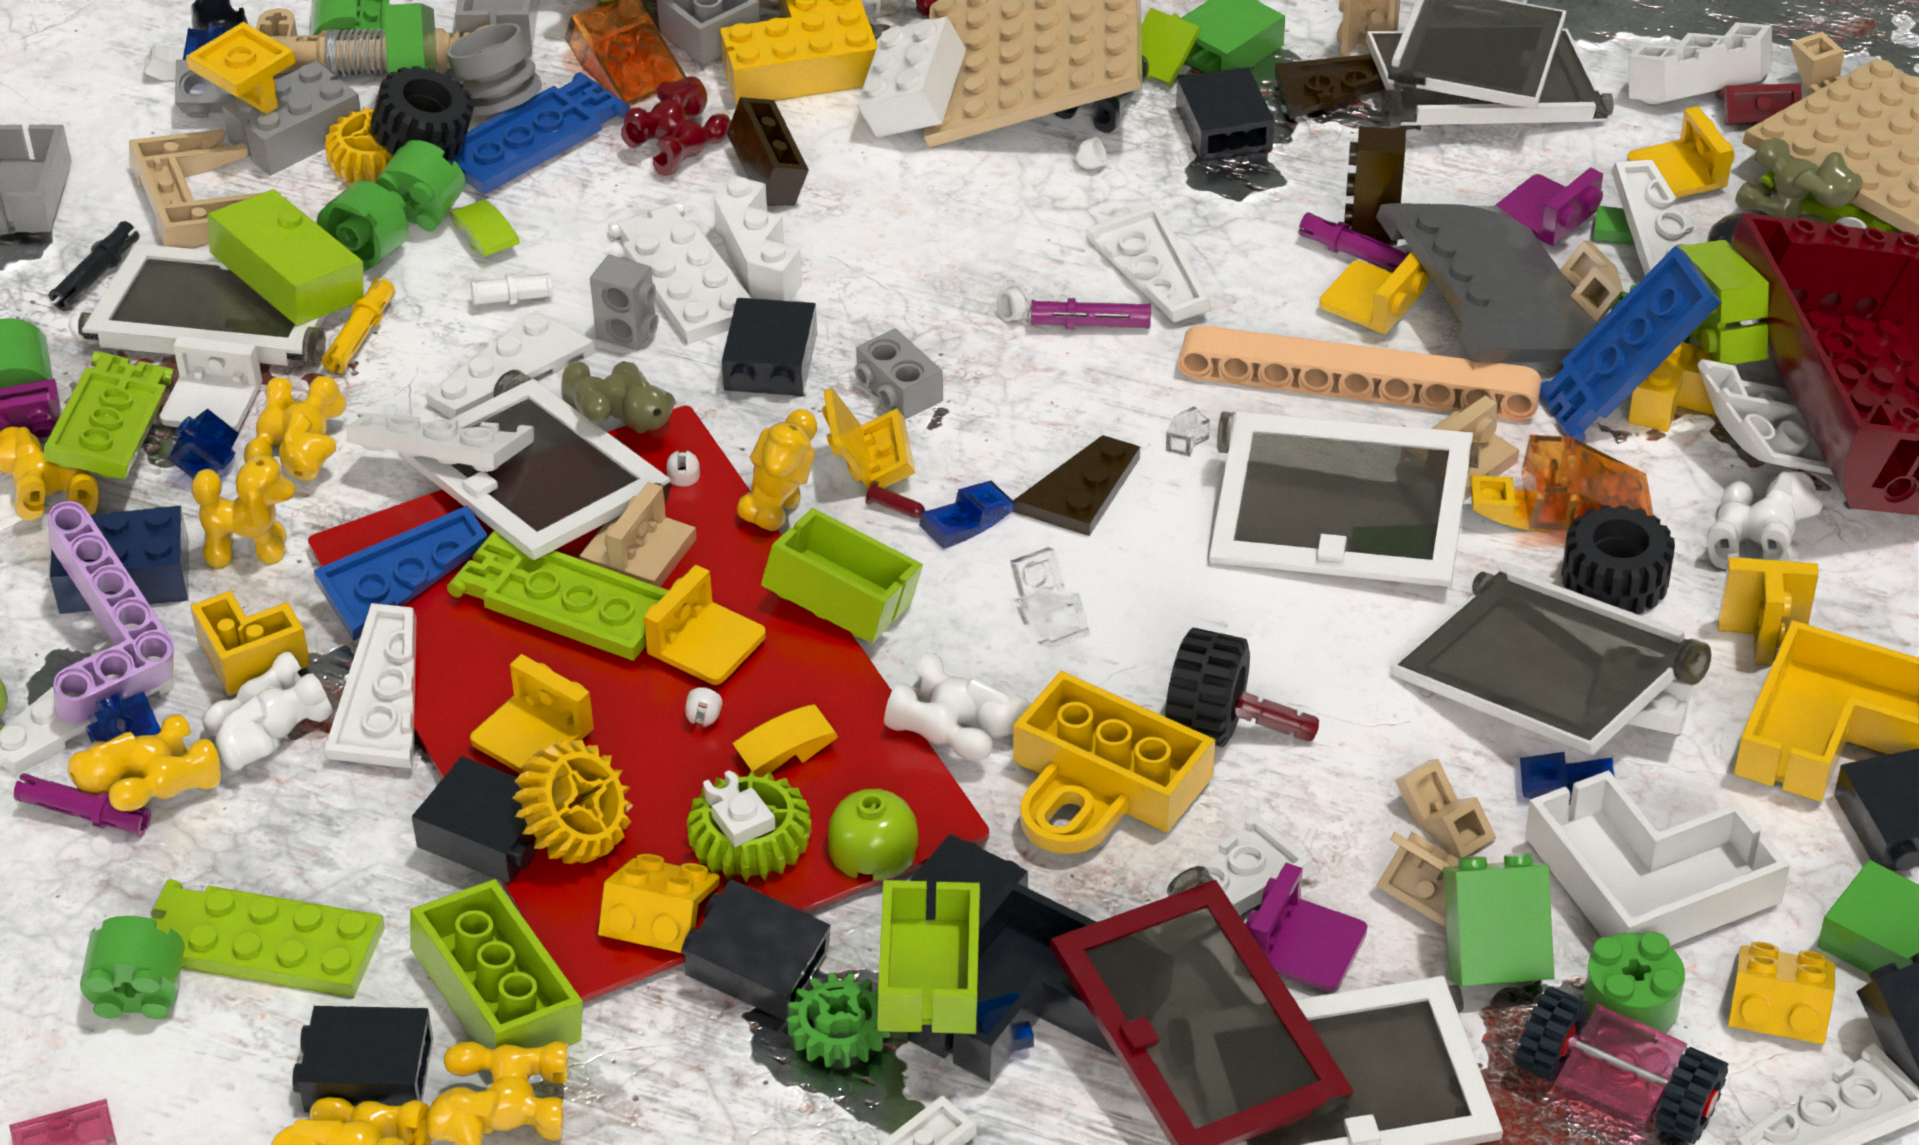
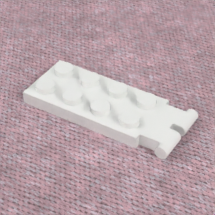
M680 201L648 211V219L645 220L638 214L608 224L611 238L620 237L624 242L623 252L627 260L651 266L652 282L656 286L655 299L687 344L728 331L736 299L751 298L695 221L686 222L682 217L684 216V209Z

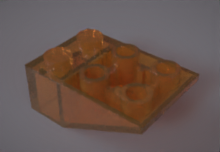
M640 0L607 1L571 16L564 38L581 67L605 90H608L629 106L657 95L656 88L662 82H677L687 77Z
M1529 435L1521 471L1529 529L1568 531L1569 526H1572L1573 520L1577 516H1584V512L1592 508L1600 510V506L1610 505L1612 508L1626 505L1628 509L1636 510L1639 508L1645 510L1648 516L1654 515L1646 473L1573 437Z

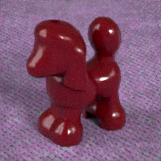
M688 76L677 82H662L656 88L657 97L660 102L653 107L651 112H647L640 107L631 108L626 113L624 125L621 128V137L627 146L631 148H638L652 138L659 140L656 145H659L661 149L660 153L653 157V166L659 175L668 176L675 173L679 165L686 158L701 153L707 144H716L724 141L728 136L727 130L731 119L726 114L717 113L713 114L703 127L696 122H692L702 115L707 106V91L699 78Z

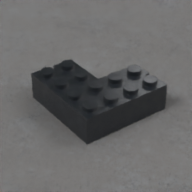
M1009 880L979 917L976 1034L932 1033V1025H922V1032H908V1041L943 1059L949 1053L953 1054V1064L988 1082H991L1039 1018L1115 1055L1049 947L1051 938L1096 923V921ZM1127 936L1085 951L1127 1020L1131 1022L1146 1016L1149 1022H1151L1170 996L1174 959Z

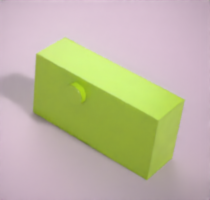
M275 189L207 213L209 252L296 326L353 305L358 299L363 298V261Z
M496 879L410 909V949L475 1043L489 1049H495L504 1044L536 1048L554 1041L566 1042L568 1046L581 1041L582 999Z

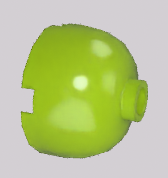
M863 789L851 793L837 805L829 819V856L834 865L848 876L858 878V873L873 874V880H884L901 874L913 864L916 858V849L919 846L916 816L910 806L893 792L883 789Z

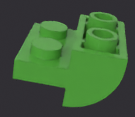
M312 0L311 35H319L322 30L340 29L341 31L344 29L348 31L351 29L354 31L357 29L361 31L363 29L368 31L370 29L374 31L380 29L382 31L385 28L384 5H389V0Z
M14 318L0 319V388L53 379L47 340L41 330L24 320Z

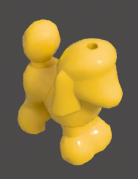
M318 376L310 383L307 398L303 402L302 400L295 402L291 395L293 385L285 378L275 377L268 382L265 389L266 406L256 423L257 436L245 446L244 461L247 463L250 459L260 455L273 457L272 447L280 446L279 457L284 470L298 480L312 481L318 476L320 468L328 457L332 456L336 451V441L329 435H325L327 420L340 417L347 406L345 396L340 392L339 386L332 378Z
M794 410L787 416L785 422L774 424L770 428H765L760 433L758 441L749 456L751 462L755 465L751 484L752 491L740 497L737 505L739 517L748 522L755 523L761 528L777 531L784 525L786 520L784 508L791 509L799 503L801 498L799 486L800 484L807 483L815 458V450L811 447L810 441L817 432V421L814 414L809 410Z
M12 426L0 431V472L13 475L17 496L14 503L15 511L21 519L34 521L40 518L45 510V498L55 494L57 491L67 493L68 501L81 504L89 515L95 514L98 506L99 487L97 480L89 471L78 468H63L56 463L44 461V452L38 438L30 433L26 427Z
M260 455L245 463L240 468L235 480L236 491L239 496L235 500L219 497L222 491V484L218 473L210 469L199 471L193 479L191 490L194 500L200 505L199 519L205 531L203 555L206 563L214 568H221L230 564L233 558V533L244 538L253 539L260 562L272 564L281 561L285 554L287 535L283 524L275 521V504L292 499L296 493V487L288 478L283 476L278 461L272 456Z
M172 714L163 720L160 733L155 735L135 737L131 732H125L107 742H94L89 748L74 753L69 758L67 766L68 775L79 790L98 795L102 792L108 793L110 804L119 811H133L142 808L152 797L163 800L172 798L182 791L191 788L210 790L218 786L221 780L220 762L214 744L209 739H201L194 742L188 750L182 738L190 735L191 731L185 717L180 714Z
M554 1041L536 1048L504 1044L495 1049H489L475 1042H460L446 1050L444 1065L448 1072L464 1077L487 1070L492 1073L493 1083L485 1091L474 1092L466 1087H455L442 1092L435 1098L426 1116V1131L431 1139L447 1141L456 1145H481L484 1133L490 1134L496 1130L509 1131L522 1125L534 1126L539 1135L545 1140L551 1142L562 1140L563 1099L558 1097H536L529 1083V1078L534 1075H541L545 1081L553 1085H565L568 1071V1043Z
M327 1097L313 1103L310 1109V1119L296 1120L293 1125L286 1127L276 1134L271 1145H431L432 1139L426 1131V1116L429 1106L420 1100H412L400 1106H388L376 1101H363L355 1107L343 1098Z

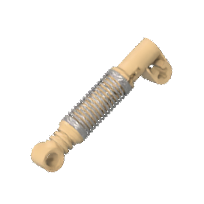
M282 8L270 9L262 13L258 18L257 30L294 51L296 63L282 72H293L303 65L317 60L335 76H340L341 74L346 76L347 73L349 76H352L353 72L356 76L360 72L363 76L366 75V72L369 76L373 72L376 76L379 72L382 76L386 74V71L388 74L385 28L382 31L380 29L375 31L373 29L369 31L367 29L362 31L360 29L356 31L353 29L350 31L347 29L343 31L340 29L322 30L319 35H297L295 17L290 10ZM495 24L485 25V26L479 27L477 30L482 29V28H485V27H488V26H492V25H495ZM435 27L438 72L443 74L448 69H452L447 56L448 48L461 39L462 34L461 32H456L453 37L452 33H447L443 28ZM464 32L463 37L470 34V32Z

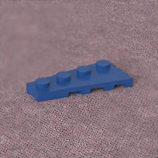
M465 506L314 570V580L352 640L355 641L362 634L371 603L404 606L472 557L487 539V534L469 507Z

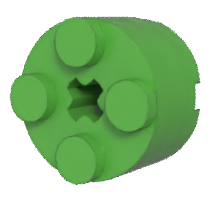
M411 140L395 152L377 177L376 184L388 191L399 193L405 202L403 211L407 221L418 224L422 229L432 232L443 221L464 190L465 176L456 161L451 165L442 157L445 151L425 141Z
M357 180L327 203L317 216V224L363 261V271L378 265L407 240L408 234L407 218L403 211L405 202L402 196L395 191H388L370 181Z
M140 916L111 917L103 921L101 929L96 931L94 927L89 935L80 980V989L83 995L94 1004V1013L109 1019L117 1018L122 1013H142L144 1016L152 1019L167 1017L170 1007L175 1002L185 951L182 937L172 928H170L168 935L156 929L157 921Z
M1648 932L1646 934L1623 933L1611 937H1602L1595 942L1588 961L1583 1000L1588 1002L1587 1007H1589L1586 1018L1599 1032L1601 1026L1605 1030L1614 1033V1040L1628 1044H1643L1660 1039L1667 1033V1028L1673 1022L1675 1023L1683 992L1685 968L1679 955L1669 946L1670 943L1667 937L1657 932Z

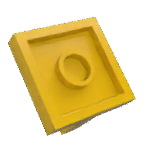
M245 22L240 23L186 56L188 69L265 114L278 108L275 92L276 83L273 77L296 63L292 49Z
M1729 557L1718 615V631L1752 633L1754 638L1755 665L1772 666L1775 650L1780 648L1791 621L1794 620L1809 625L1819 576L1818 563Z

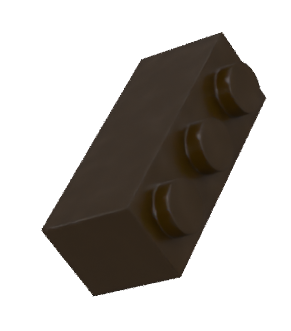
M740 97L727 130V135L748 179L766 184L767 205L795 206L809 169L775 100Z
M1359 126L1358 142H1350L1348 165L1356 166L1355 173L1347 174L1346 196H1353V204L1345 203L1344 223L1360 234L1390 245H1397L1398 241L1390 239L1376 216L1381 204L1401 203L1406 129Z

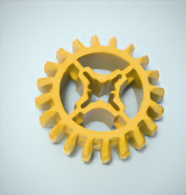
M363 106L360 112L349 111L348 117H338L337 124L329 126V134L325 136L327 163H329L330 169L335 172V176L344 178L346 184H351L357 180L376 183L377 177L393 157L392 154L386 151V146H380L376 141L377 136L372 133L371 119L374 109H367Z
M560 740L551 744L550 747L545 746L537 750L536 754L522 765L524 773L520 774L515 780L522 790L516 792L512 799L522 804V809L518 811L515 817L525 818L528 826H526L522 834H534L536 837L534 849L547 847L548 859H558L561 857L564 864H573L577 861L579 863H588L597 859V857L600 858L610 853L614 849V845L620 843L625 838L622 830L626 829L631 821L624 813L628 812L633 804L624 799V794L627 793L630 787L621 785L618 779L623 770H613L610 767L612 755L599 757L598 745L585 747L583 740H573L571 742Z

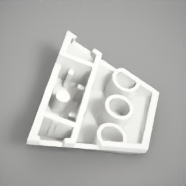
M1705 359L1699 361L1697 366L1713 409L1725 430L1743 450L1759 461L1833 475L1788 389L1741 380L1738 370L1734 365Z

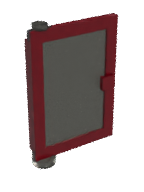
M1195 866L1177 875L1167 887L1168 897L1051 938L1050 949L1171 1145H1236L1318 1112L1326 1122L1338 1119L1348 1111L1350 1105L1347 1101L1353 1097V1088L1217 880L1213 879L1206 867Z

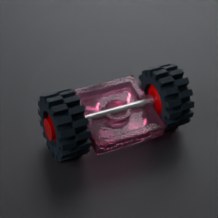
M1552 986L1550 988L1547 987L1544 994H1541L1538 998L1537 1006L1534 1005L1531 1011V1018L1526 1021L1524 1026L1526 1028L1525 1032L1519 1040L1521 1045L1516 1051L1517 1058L1515 1064L1517 1067L1555 1082V1091L1643 1130L1647 1129L1655 1111L1660 1105L1661 1107L1656 1114V1128L1686 1142L1695 1144L1700 1139L1703 1129H1706L1710 1116L1712 1117L1715 1111L1714 1107L1720 1099L1721 1089L1726 1082L1725 1077L1728 1073L1727 1067L1729 1064L1693 1047L1687 1048V1043L1598 1004L1585 1026L1587 1020L1585 1016L1589 1008L1587 1007L1588 1002Z

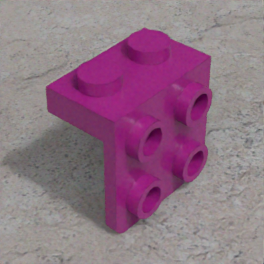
M1590 167L1566 187L1541 174H1535L1495 206L1500 207L1530 228L1537 239L1555 246L1597 212V208L1603 199V191L1601 190L1603 173Z
M55 378L0 388V431L14 426L19 428L26 427L30 433L38 438L51 435L62 414Z
M1285 862L1276 879L1271 877L1267 881L1262 895V906L1259 911L1252 910L1245 924L1278 975L1328 993H1333L1339 989L1367 935L1368 926L1363 920L1301 899L1303 868Z

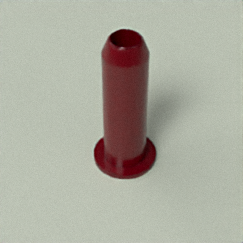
M873 481L867 491L865 503L868 505L874 502L912 518H922L925 513V507L920 502L879 487L878 481Z

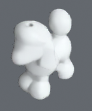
M1781 472L1770 483L1766 497L1752 506L1753 491L1748 484L1736 481L1725 488L1717 522L1709 528L1707 534V547L1711 562L1718 568L1727 569L1729 557L1739 558V542L1745 539H1751L1762 545V558L1765 560L1792 561L1793 548L1790 543L1791 536L1796 530V521L1819 514L1824 505L1818 495L1815 494L1816 487L1814 481L1803 472Z
M287 651L278 655L272 667L266 673L248 680L242 685L236 698L218 701L211 705L203 714V727L209 735L216 737L215 748L218 757L230 770L240 771L244 766L280 749L281 739L288 735L300 721L308 718L312 721L322 722L328 720L333 715L332 706L320 681L313 673L306 674L301 678L298 674L301 667L291 652Z
M925 651L919 658L913 672L919 676L916 683L912 687L904 683H898L891 692L885 710L884 724L895 731L908 730L918 733L936 745L948 743L960 757L970 761H980L986 759L991 754L993 747L991 737L1000 738L1013 735L1014 723L1031 703L1027 698L1021 697L1012 691L1011 686L1006 681L1000 680L990 685L979 677L968 680L963 677L950 676L944 673L942 659L935 653ZM917 697L927 698L930 700V702H920L918 701Z

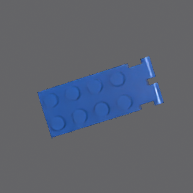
M578 72L573 76L572 82L561 88L552 86L523 104L511 108L468 131L461 152L458 156L454 155L453 159L448 162L452 165L456 161L464 173L465 182L484 195L601 131V124L616 116L624 118L630 110V106L608 90L604 91L601 85L582 72Z
M1674 246L1561 361L1564 368L1550 382H1541L1539 396L1550 413L1556 416V422L1572 445L1582 443L1585 440L1584 431L1599 416L1606 419L1722 303L1685 251L1677 246Z

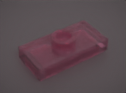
M107 1099L9 1125L13 1145H118Z

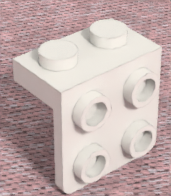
M178 336L173 348L180 377L160 413L161 423L165 426L232 434L237 432L263 382L256 345Z

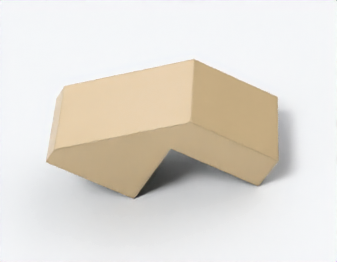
M1823 31L1792 41L1791 50L1807 96L1842 77L1840 73L1844 50Z
M1582 241L1559 270L1576 287L1570 296L1595 322H1600L1624 293L1617 267L1591 241Z
M1439 759L1428 760L1395 780L1413 820L1454 857H1466L1496 838L1478 798L1457 799Z

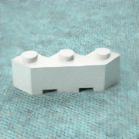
M1736 22L1725 36L1688 33L1677 46L1640 43L1628 57L1629 99L1642 100L1645 104L1654 105L1717 91L1726 85H1744L1761 81L1772 67V25Z
M731 174L713 196L716 233L720 241L724 242L728 257L737 274L741 275L745 290L752 299L791 301L802 286L800 249L784 244L783 216L767 212L766 184Z

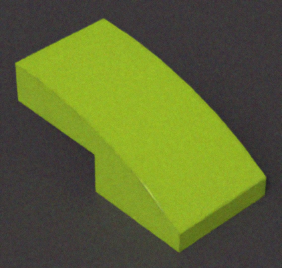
M486 199L450 211L454 226L468 234L471 248L483 256H488L520 244L518 235L506 218Z

